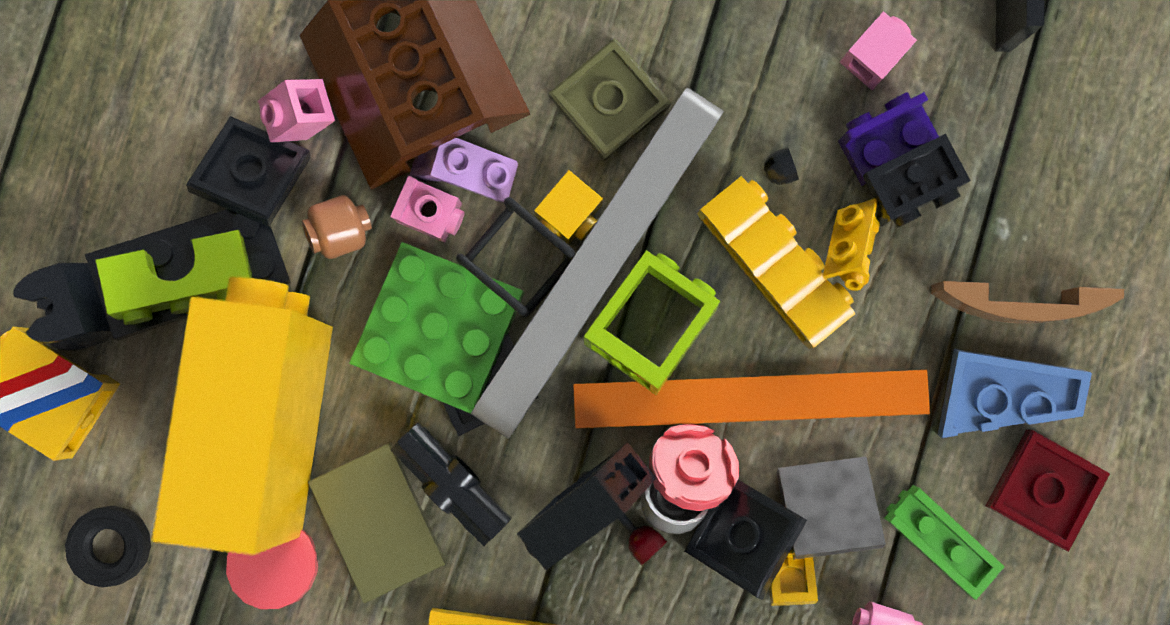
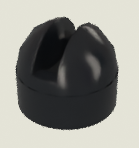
M788 147L773 152L765 160L764 171L771 183L783 185L799 180Z

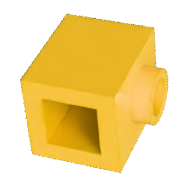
M568 170L534 212L543 225L570 244L575 237L582 241L591 232L598 221L593 216L602 207L603 198Z

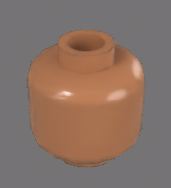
M345 195L312 205L307 211V219L302 220L303 230L312 252H320L327 259H333L363 248L366 243L365 231L372 229L370 218L364 205L355 206L353 201Z

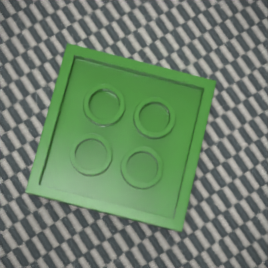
M402 242L349 364L471 414L482 396L517 311L465 267ZM492 278L521 303L525 294L523 290Z

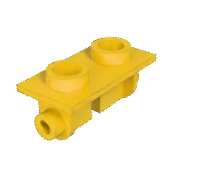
M876 198L837 210L822 276L824 279L840 276L845 282V286L853 291L861 290L869 282L870 275L868 270L870 260L867 255L872 254L875 235L880 227L875 216L878 203Z

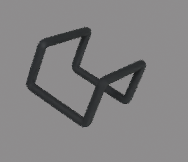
M507 197L504 200L506 209L466 256L458 254L456 260L522 317H527L560 279L575 256V252L514 199ZM513 212L566 255L564 261L526 306L521 304L472 262Z

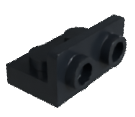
M946 134L863 175L873 198H876L878 201L877 205L882 213V216L878 218L880 225L884 226L894 221L897 228L921 217L922 215L918 209L931 202L938 209L958 199L961 195L957 189L971 181Z

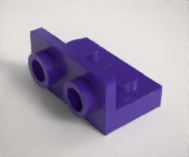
M906 92L884 105L887 110L886 112L874 118L867 112L845 125L848 131L838 140V143L861 186L866 184L863 178L866 172L939 137L922 106L928 101L925 92L913 98Z

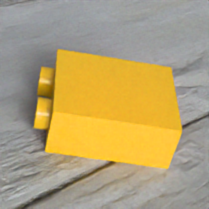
M229 277L225 301L191 297L152 542L255 555L300 537L305 518L309 491L308 482L311 478L333 326L307 316L310 296L289 292L288 285L245 277Z

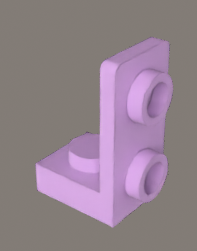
M455 138L416 156L409 176L422 181H443L490 199L504 202L505 198L510 195L518 163L516 160Z

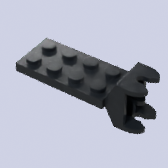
M226 209L85 254L87 263H57L26 275L17 283L13 296L30 302L37 301V308L45 310L46 316L37 318L26 331V334L31 339L50 343L53 347L60 350L76 351L104 343L112 335L115 340L119 341L187 318L189 313L171 314V309L152 312L153 319L129 325H125L123 319L117 320L107 314L96 264L97 259L145 250L153 258L158 278L165 281H176L188 275L194 266L195 253L192 239L239 230L244 239L253 279L272 281L285 285L291 283L271 225L270 227Z

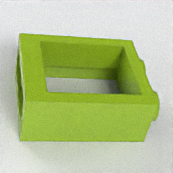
M646 250L584 335V345L657 395L716 312L720 300L714 297L716 295L715 290L704 281L697 278L691 281L678 272L679 266L669 257L661 253L654 256ZM647 273H650L701 308L660 367L606 330Z

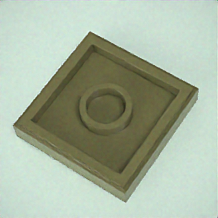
M616 38L612 39L549 92V97L604 161L671 105L669 99Z

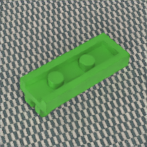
M912 485L908 491L902 490L897 496L900 499L896 505L891 503L886 508L888 514L884 519L961 590L974 600H977L1005 566L922 489Z

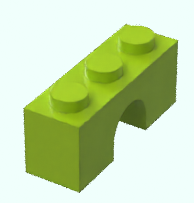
M239 230L192 239L195 253L194 266L188 275L176 281L159 279L155 271L153 258L145 250L97 259L96 264L107 314L117 320L123 319L124 324L129 325L153 319L152 312L171 309V314L189 312L191 297L217 298V300L225 301L229 277L252 278L246 247Z

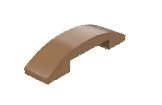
M942 281L931 285V294L951 307L973 316L998 322L1025 324L1065 320L1100 311L1123 299L1124 289L1090 287L1067 289L1061 291V304L989 301V283Z

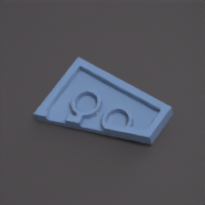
M954 349L937 435L941 438L958 436V433L978 430L982 432L998 430L999 427L1023 423L1031 425L1083 417L1092 373L1081 369Z

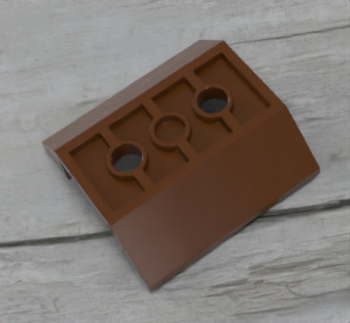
M327 0L299 35L319 79H323L328 99L371 190L410 172L408 160L471 130L487 124L490 133H493L530 115V111L475 0ZM393 13L400 16V24L395 30L382 32L377 29L378 21L383 15ZM425 90L435 92L438 95V100L432 109L421 111L414 107V100L420 92Z

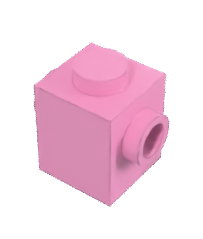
M323 79L284 80L258 100L261 121L266 126L270 142L308 140L335 121Z

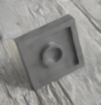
M867 457L778 468L777 478L783 506L807 519L791 548L793 560L879 549L886 545Z

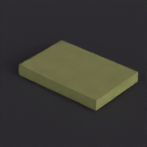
M392 443L375 449L308 482L364 604L447 563L399 458L390 450L393 447Z

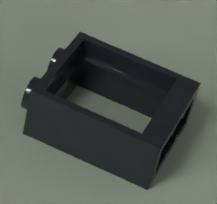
M627 442L553 498L517 535L524 542L529 554L536 558L542 567L547 570L624 515L656 477Z

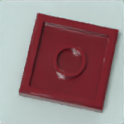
M1026 429L985 506L1058 548L1069 552L1110 473L1041 434Z

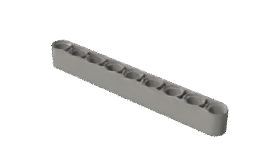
M688 87L685 89L475 405L471 415L509 439L719 121L724 112L722 109Z

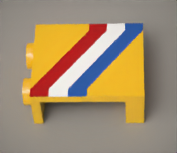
M13 326L11 330L5 332L0 337V427L53 461L71 459L82 445L120 383L106 374H91L42 342L31 339L26 334L29 328Z

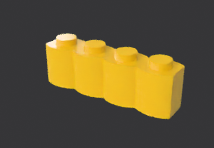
M740 176L703 206L697 215L713 236L725 247L741 270L753 281L770 305L781 315L799 340L808 349L815 348L855 315L850 306L854 302L853 298L840 283L835 282L832 285L827 279L822 277V270L825 265L820 257L812 249L807 248L804 251L793 238L797 234L794 226L784 215L779 214L775 216L768 209L765 203L769 199L761 186L754 180L747 182Z

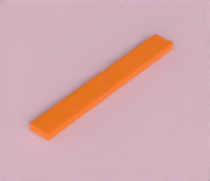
M927 370L667 380L657 395L638 382L573 384L575 428L930 414Z

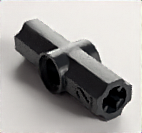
M417 423L390 449L423 483L421 487L427 496L445 513H452L463 527L483 546L491 541L512 519L480 485L481 480L473 470L457 455H451L421 423Z

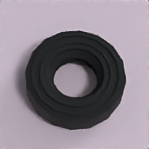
M114 505L92 509L79 517L69 530L65 543L66 560L74 575L86 584L102 588L121 585L135 577L146 564L151 549L149 530L143 520L131 510ZM103 529L116 531L124 541L123 555L114 563L108 564L100 561L93 552L92 544L94 538Z

